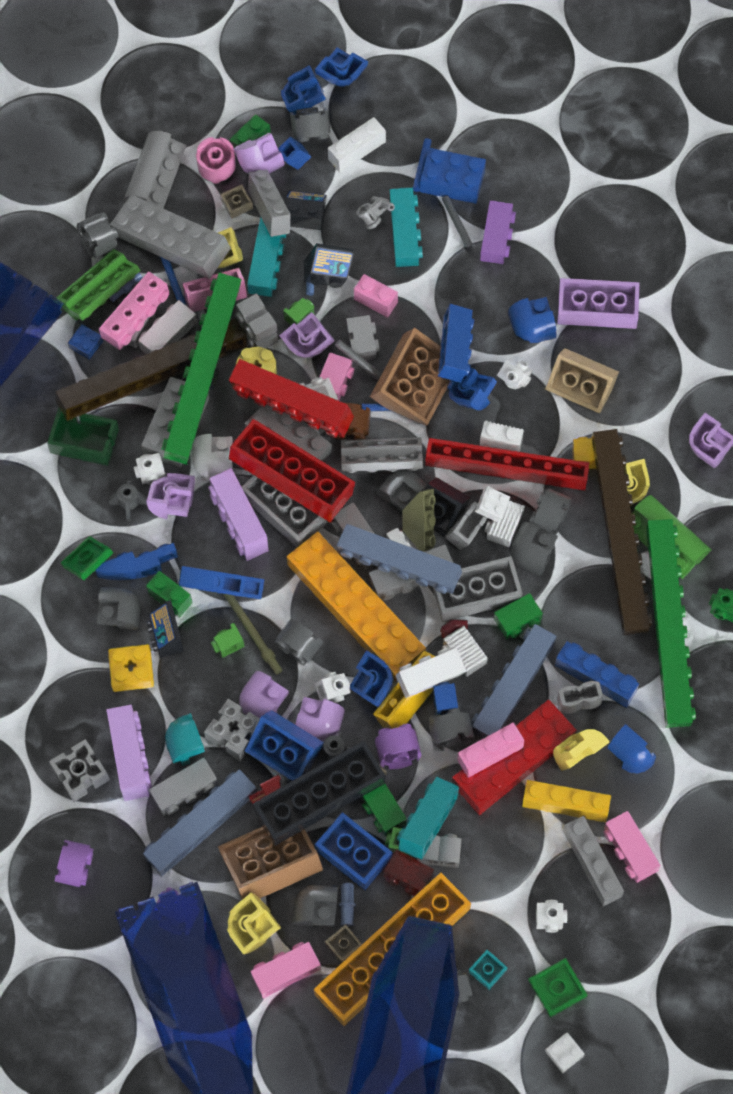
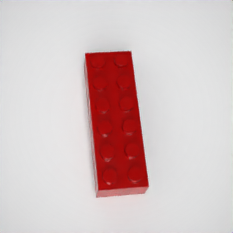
M242 359L238 360L229 378L233 386L232 388L239 397L246 400L249 397L262 407L270 406L274 412L281 415L286 413L294 421H305L309 427L315 430H319V428L326 430V434L337 438V436L344 438L354 418L347 404Z
M252 419L230 446L229 460L330 523L353 494L355 481L255 419Z
M547 700L516 725L524 739L522 749L469 778L463 769L452 777V783L459 786V793L478 815H481L553 756V750L559 744L576 734L577 730L550 700Z

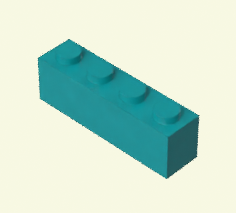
M413 188L390 189V203L395 205L394 210L391 211L395 266H419V258H423L422 246H418V241H421V231L416 228V224H419V212H415V207L418 206L417 195H413Z
M261 217L247 287L248 294L272 297V291L276 290L278 279L275 278L276 272L279 273L281 261H278L279 255H283L284 252L282 239L286 238L287 234L271 237Z
M438 777L435 778L432 784L429 783L427 785L424 798L418 800L415 813L409 815L406 828H402L398 834L397 840L400 841V851L421 860L423 859L458 799L459 786Z

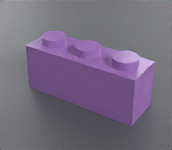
M490 201L480 261L504 264V258L509 257L510 246H507V241L512 240L513 229L510 228V224L515 222L516 212H513V204Z

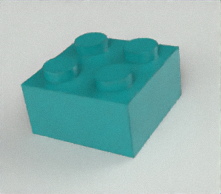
M486 950L469 969V973L490 990L507 971L508 967Z

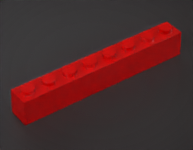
M433 438L428 440L425 466L584 491L586 489L590 464L589 462Z

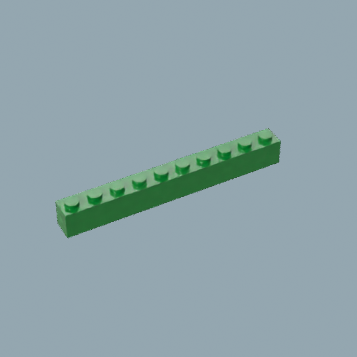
M218 273L217 279L213 278L210 290L213 293L212 296H207L205 307L208 308L207 313H202L199 325H202L201 332H196L194 343H197L196 349H191L188 359L192 361L191 366H186L183 376L186 382L185 385H180L178 396L181 397L180 402H175L172 414H175L174 421H169L167 432L170 435L168 439L164 438L161 450L165 451L163 457L165 459L187 465L242 280L240 278Z
M673 519L648 520L646 532L665 728L691 726L693 720L696 719L695 707H691V699H694L693 687H689V679L692 678L691 667L687 666V658L690 657L689 646H685V638H687L688 632L687 626H683V618H685L686 612L685 606L681 605V598H683L684 593L683 585H679V577H681L682 573L681 565H677V557L680 555L679 545H675V537L678 535L677 525H673Z

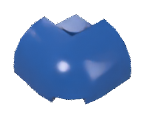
M336 48L329 57L326 56L316 67L315 73L331 84L347 86L361 75L366 69L368 61L353 52L349 55L343 50Z
M310 65L288 77L287 84L281 90V96L287 110L293 112L294 115L297 114L296 110L311 108L326 100L322 86Z
M547 297L531 301L526 298L514 303L509 308L508 315L516 336L530 341V343L556 339L555 319L553 311L550 310Z
M470 368L468 376H464L461 383L450 380L447 388L449 389L450 399L458 405L474 410H483L490 404L487 397L497 381L494 377L478 374L475 369Z
M366 650L356 666L359 671L350 684V689L379 707L391 689L393 683L392 670L382 659Z
M626 724L615 735L607 748L618 759L623 761L622 769L630 773L647 771L654 765L656 754L653 752L650 754L645 747L648 743Z

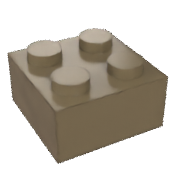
M242 184L220 194L221 201L231 219L253 209V203Z
M346 924L325 941V945L341 964L362 945Z

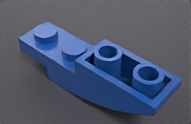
M174 543L163 544L152 552H143L137 558L134 557L132 551L129 553L123 552L112 560H105L95 572L98 578L108 580H132L157 574L158 571L162 572L160 564L178 557Z
M181 566L178 585L180 587L261 600L265 579Z

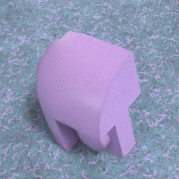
M267 133L254 141L248 140L233 148L240 166L248 174L257 170H268L270 174L285 164L282 153L279 152L271 133Z
M310 313L297 325L295 323L279 335L294 354L303 358H312L320 354L335 341L313 313Z
M704 413L693 427L689 443L697 457L713 468H716L733 446V435L722 429L720 422Z
M167 473L166 477L160 478L157 481L154 480L147 498L148 509L156 516L168 519V515L187 517L193 501L195 476Z
M255 671L240 694L239 704L245 715L250 712L261 718L262 715L270 710L277 713V709L287 697L289 691L271 680L269 675Z
M304 697L295 725L319 740L325 741L327 737L333 736L340 731L345 710L339 704L326 699L320 701Z

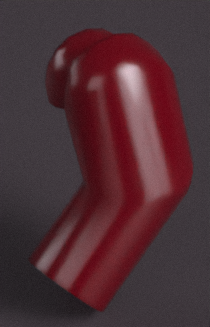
M449 620L440 628L441 638L444 639L453 631L463 626L468 630V620Z

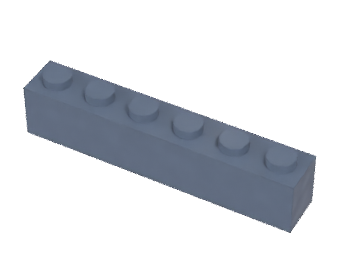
M346 524L337 543L340 554L345 558L351 559L354 557L359 559V562L364 565L370 566L372 564L378 566V569L383 572L389 573L391 571L397 573V576L402 579L408 580L410 578L416 580V583L421 586L427 587L429 585L435 587V590L442 594L447 592L453 594L462 574L461 566L349 524Z
M536 624L532 630L528 628L523 636L524 643L522 646L518 645L512 655L514 659L511 663L507 662L502 671L503 677L501 680L497 679L491 689L493 691L490 697L486 696L481 705L482 711L480 714L476 713L471 721L475 735L484 739L505 727L555 645L556 635Z
M240 769L236 773H230L225 778L226 782L220 787H214L204 801L202 799L199 800L188 815L186 813L183 814L173 828L169 827L163 831L158 841H153L146 846L143 853L144 858L161 877L250 800L249 796L257 792L256 786Z

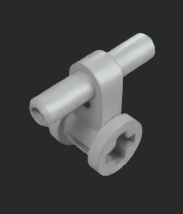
M373 196L371 198L372 204L366 203L358 208L356 214L359 218L363 219L365 222L364 226L367 229H373L381 222L380 215L386 209L393 211L395 205L384 197Z

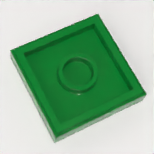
M88 536L60 564L72 574L85 580L113 554V551L98 540Z
M566 958L528 978V982L550 1018L588 997Z

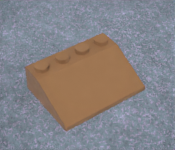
M416 328L404 333L370 397L383 407L427 426L450 382L449 379L438 377L441 346Z
M262 826L218 846L219 852L242 900L250 893L255 894L259 898L265 897L323 870L318 853L305 829L275 846Z

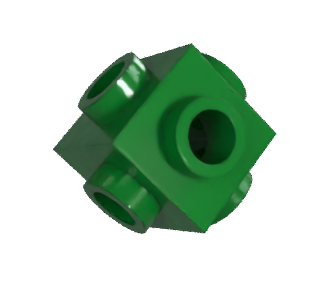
M719 588L718 593H713L708 605L712 606L710 613L717 619H726L733 622V591Z

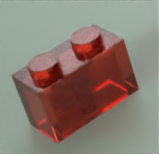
M397 849L384 870V877H386L387 882L394 886L399 884L412 896H416L430 883L434 876V869Z

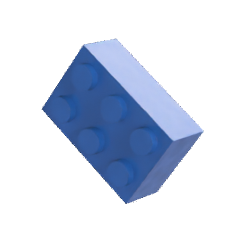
M429 148L420 180V192L441 197L449 196L450 199L477 204L485 173L486 159Z
M270 710L261 716L245 752L293 781L311 770L324 742Z
M343 812L315 844L317 853L363 890L369 887L392 859V851Z

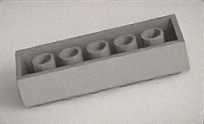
M132 194L110 224L111 228L114 227L116 229L118 238L208 279L212 277L231 249L225 236Z

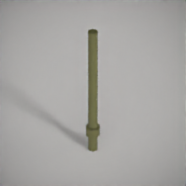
M223 594L261 651V657L265 663L270 665L276 675L281 673L283 670L275 659L276 655L272 649H268L234 595Z

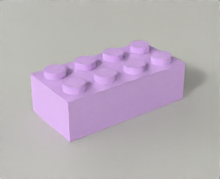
M560 278L557 324L637 328L639 312L638 282Z
M232 468L209 478L211 486H208L211 501L214 506L217 505L222 522L226 521L228 534L231 539H235L237 544L235 546L239 555H244L246 561L268 552L267 535Z
M132 704L106 709L119 784L124 801L149 797V789L152 788V783L148 770L145 771L149 767L145 750H143L145 745L138 711H133Z

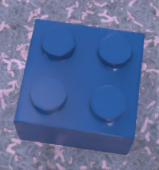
M81 324L69 340L68 346L71 350L90 360L103 343V339L100 334Z

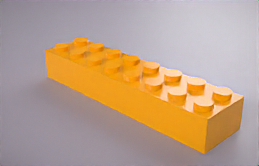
M316 532L287 556V565L358 643L365 650L382 659L390 667L394 682L397 681L396 675L400 672L399 668L410 663L413 665L421 653L426 651V647L319 532Z
M440 873L315 987L314 995L345 1026L462 918L471 908L470 901Z

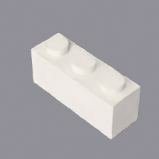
M373 117L328 147V160L339 172H342L386 142V130Z
M180 300L175 304H171L166 313L161 318L158 317L152 327L140 335L138 340L140 349L144 353L149 354L153 350H159L173 342L180 341L198 323L196 313Z
M448 647L437 652L438 656L431 658L429 655L418 660L419 664L412 666L410 663L399 668L400 672L396 677L405 698L437 686L438 683L463 675L466 669L457 649L450 650Z

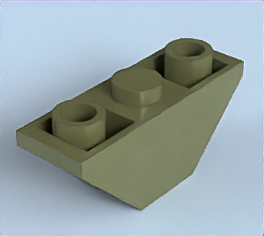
M434 489L420 491L402 510L403 532L418 550L422 552L434 549L436 543L434 536L436 521L434 516Z

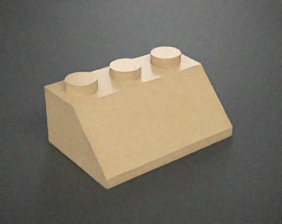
M564 348L557 357L545 390L600 413L613 389L619 372Z

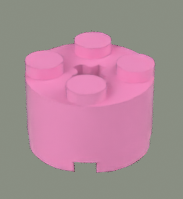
M210 137L198 145L196 153L197 166L203 178L218 184L232 176L236 170V160L233 145L228 140L221 137L220 139Z

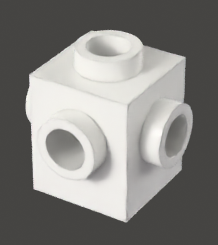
M514 356L505 361L497 376L505 381L506 386L516 390L520 387H525L530 382V375L533 370L528 367L527 362Z
M160 453L144 454L136 459L137 466L134 467L136 478H141L142 485H151L154 480L157 481L160 478L166 477Z
M336 672L324 675L325 679L314 683L320 701L326 699L337 703L345 700L344 696L350 693V683L345 678L344 673L337 675Z
M546 900L545 903H537L536 929H545L546 932L550 933L558 932V929H562L563 923H567V910H563V903H558L557 900Z

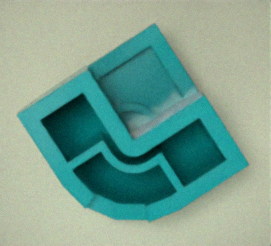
M191 713L171 722L165 734L167 750L172 762L181 761L183 767L190 764L189 757L205 752L204 746Z

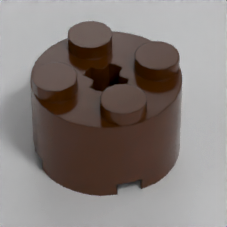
M345 403L349 406L354 418L344 438L337 436L334 439L345 440V437H353V440L365 439L369 435L371 409L366 407V410H363L359 404Z

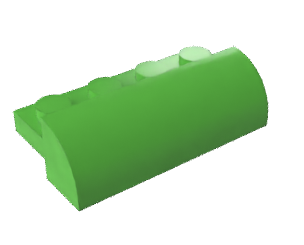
M113 249L56 297V299L74 320L80 319L83 321L94 310L103 305L114 293L120 291L121 287L128 281L134 279L135 275L141 270L136 264L127 260L123 253Z
M652 495L644 498L635 507L633 512L636 518V526H633L634 534L638 533L639 540L647 547L646 524L648 520L673 519V525H677L678 535L675 537V545H679L680 555L677 557V565H681V579H684L695 565H698L712 550Z

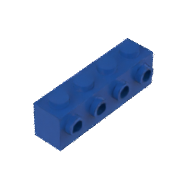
M450 304L443 317L438 377L461 383L464 376H468L470 371L468 361L472 353V349H469V346L473 339V334H471L474 325V319L472 318L473 310Z
M567 641L556 657L555 666L583 683L589 681L599 682L603 695L626 708L638 690L639 683L633 676L622 674L616 666L605 664L597 655L593 653L588 654L576 643L571 644Z

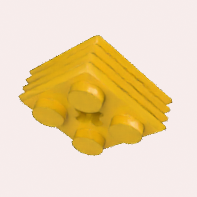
M150 645L112 648L108 650L113 692L154 687ZM130 665L134 666L133 671H129L128 667Z

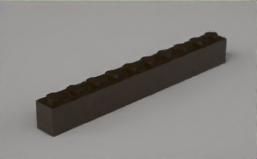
M236 318L229 322L219 358L247 346V335ZM196 334L190 335L181 341L173 342L159 350H153L144 356L136 357L127 363L119 364L105 372H99L90 378L82 379L68 387H62L56 391L57 405L68 421L168 380L170 377L184 373L186 366H191L192 361L188 359L191 349H196L197 343H194Z
M617 429L593 432L591 439L623 635L645 633L652 626L651 614H647L646 606H649V598L647 593L644 594L643 586L646 585L644 573L641 574L640 571L642 556L641 553H637L639 537L638 533L634 534L633 526H636L635 514H631L630 506H633L632 495L628 494L627 486L630 483L628 474L624 473L626 457L625 454H621L620 448L623 447L622 435H618Z

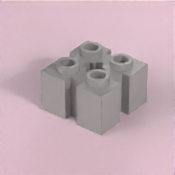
M257 294L236 304L237 313L235 315L238 323L248 335L247 342L250 347L266 349L278 342L277 324L270 313L267 312L265 305Z
M227 699L219 711V721L213 719L204 731L207 741L218 748L222 744L225 745L226 753L241 761L247 753L245 749L260 718L250 712L245 716L241 706ZM238 728V731L234 730L233 732H231V729Z
M86 739L71 747L73 753L66 756L63 752L49 761L53 771L60 782L63 783L73 802L87 795L86 789L93 785L97 789L110 781L106 770L99 759H96L95 753ZM80 768L81 770H83L81 773H77L76 771Z

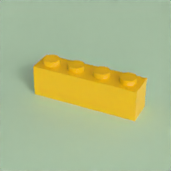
M423 651L412 666L419 664L418 660L429 655L431 658L436 656ZM398 682L373 715L383 728H399L401 725L408 723L431 694L433 687L405 698Z
M527 780L522 807L578 818L584 816L585 819L606 823L611 795Z

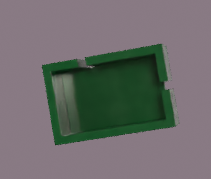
M58 407L47 442L50 453L108 466L113 451L112 446L115 445L119 432L117 420L85 413L79 416L81 424H78L77 417L67 421Z

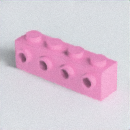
M148 271L99 328L101 338L119 350L123 346L128 345L133 334L142 329L146 319L153 316L158 305L161 302H165L168 298L169 289L167 283Z

